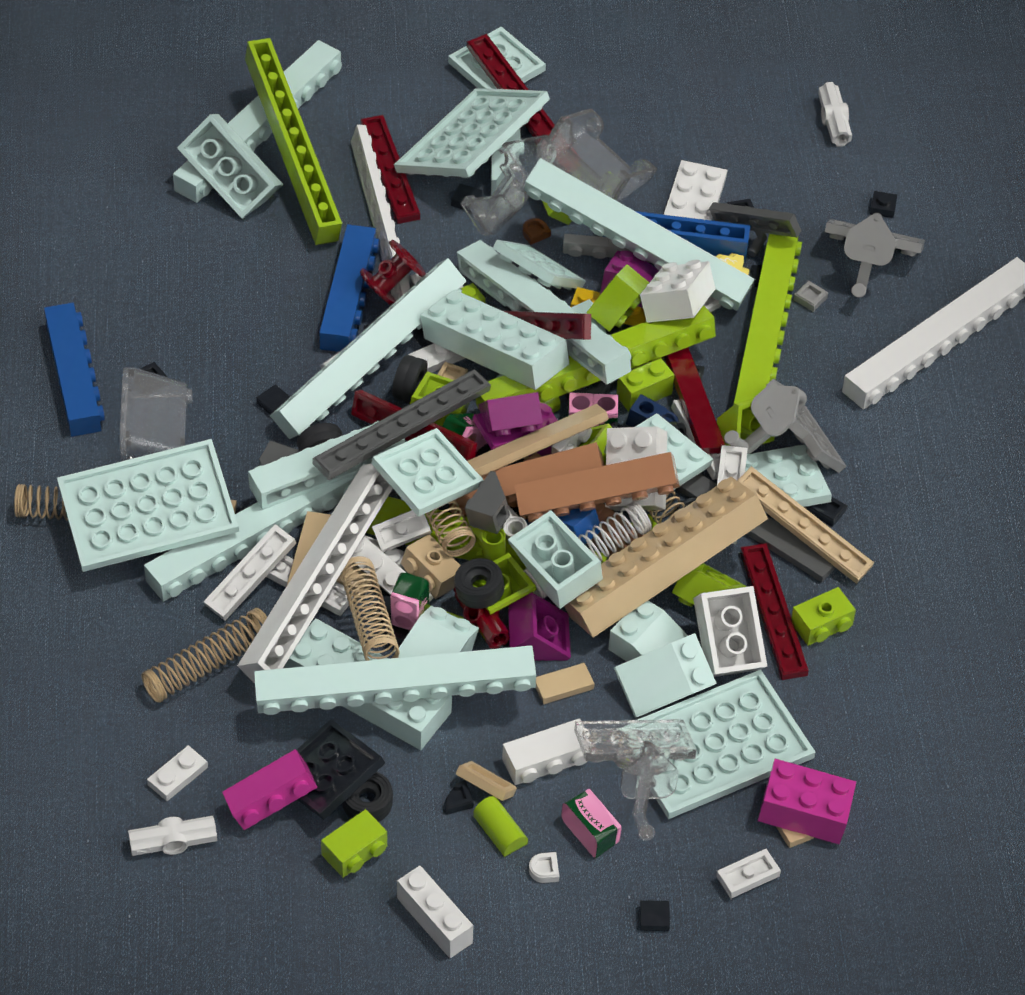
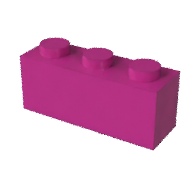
M295 749L224 790L222 793L233 817L243 830H246L316 789L317 785L306 762Z

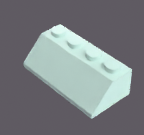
M210 114L177 147L242 219L265 203L283 185L219 114Z

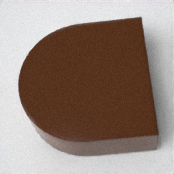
M532 218L524 222L523 236L532 245L551 237V229L544 221Z

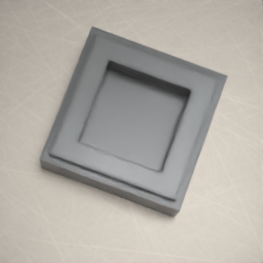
M808 281L794 294L793 300L814 312L828 298V292Z

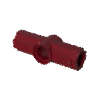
M454 587V596L464 609V619L479 628L478 631L489 647L497 649L502 645H506L510 639L509 631L499 618V610L490 615L486 608L474 609L465 606L459 600L456 588Z

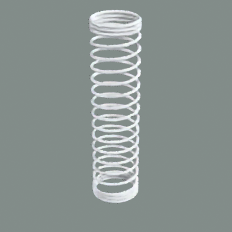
M632 501L627 505V508L621 509V513L615 512L614 517L608 516L606 522L601 521L599 526H593L592 531L587 530L585 535H579V539L581 537L586 539L591 552L601 562L602 556L594 543L588 538V532L593 534L601 552L606 557H609L607 547L595 533V528H598L609 549L616 553V547L608 534L602 529V523L607 525L610 535L620 548H623V542L618 533L609 524V519L614 521L623 540L628 544L631 541L626 530L616 520L617 514L621 516L623 524L632 538H638L634 527L623 515V510L628 512L634 527L640 534L644 535V533L646 534L652 529L646 512L637 502ZM626 522L628 523V525H629L630 528L632 529L634 535L632 534V532H631L630 529L628 528ZM620 528L622 529V531H623L624 534L626 535L627 539H626V538L624 537V535L622 534ZM613 533H614V534L616 535V537L618 538L620 544L618 543V541H617L616 538L614 537ZM606 537L608 538V540H609L610 543L612 544V547H611L610 544L608 543ZM527 568L526 570L524 569L523 572L536 585L537 590L533 591V593L541 598H545L547 595Z

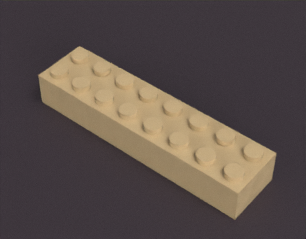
M733 477L720 481L712 490L698 496L694 502L685 508L677 510L669 519L655 525L651 531L642 537L634 539L630 545L620 552L612 554L608 560L601 564L603 580L564 606L568 615L594 638L766 521L768 518L757 494Z

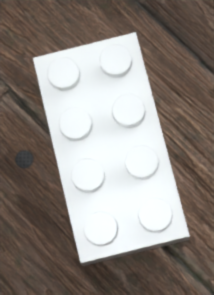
M681 160L664 215L713 221L709 207L713 202L719 203L728 170Z

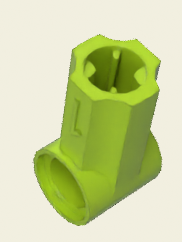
M468 526L481 546L485 559L494 561L506 554V534L502 528L498 534Z

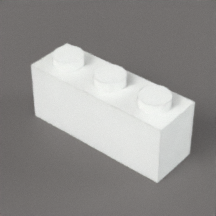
M579 718L504 743L502 760L515 785L530 783L539 777L557 774L565 768L574 765L580 766L592 760L593 743Z
M418 866L397 880V899L449 958H452L473 943L474 925L421 866Z

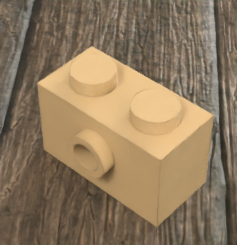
M430 534L407 546L400 563L411 575L422 577L429 582V593L435 599L454 589L455 573L461 566L453 557L444 553L442 546Z

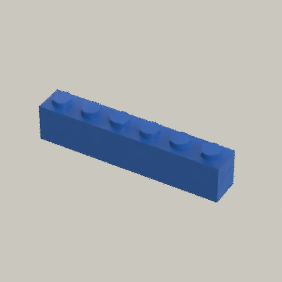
M635 211L713 256L718 254L729 256L731 253L743 255L744 263H746L750 225Z
M347 224L319 333L321 350L340 352L358 336L356 325H361L362 310L360 309L365 307L367 300L365 288H370L362 278L360 270L364 268L370 272L375 269L376 256H374V253H378L380 247V239L376 238V228Z
M74 302L44 307L48 335L71 437L101 432L100 421L105 420L103 406H97V402L101 401L98 386L93 387L92 384L96 382L94 367L89 368L88 364L92 363L90 350L84 349V345H88L85 330L80 331V327H83L81 312H76Z

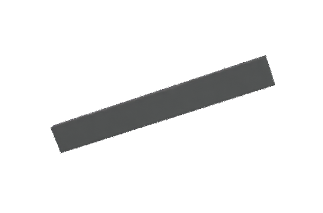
M474 369L315 456L312 464L328 480H331L489 392L491 384Z
M699 473L676 488V490L689 498H697L712 490L717 484ZM768 516L766 521L746 534L760 544L767 543L768 549L821 583L836 568L788 529Z

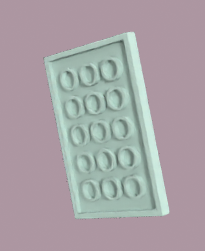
M475 88L394 164L397 173H408L410 175L426 174L427 176L443 175L444 177L459 176L462 178L472 176L475 170L487 162L489 157L499 150L510 137L514 136L522 125L528 123L529 119L542 109V106L550 100L548 92Z
M212 439L57 478L83 572L239 532L238 522Z
M761 670L616 728L618 739L668 819L768 778L775 758L799 765L815 757V750Z

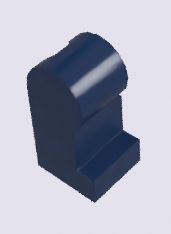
M640 394L630 408L626 424L636 427L656 413L669 423L671 421L679 422V419L664 406Z

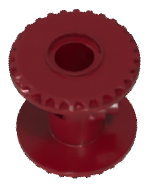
M391 240L389 245L396 254L390 260L382 261L378 267L379 271L374 276L364 268L360 270V274L366 283L389 305L396 302L390 291L409 272L413 270L422 278L426 275V272L416 259L395 240Z

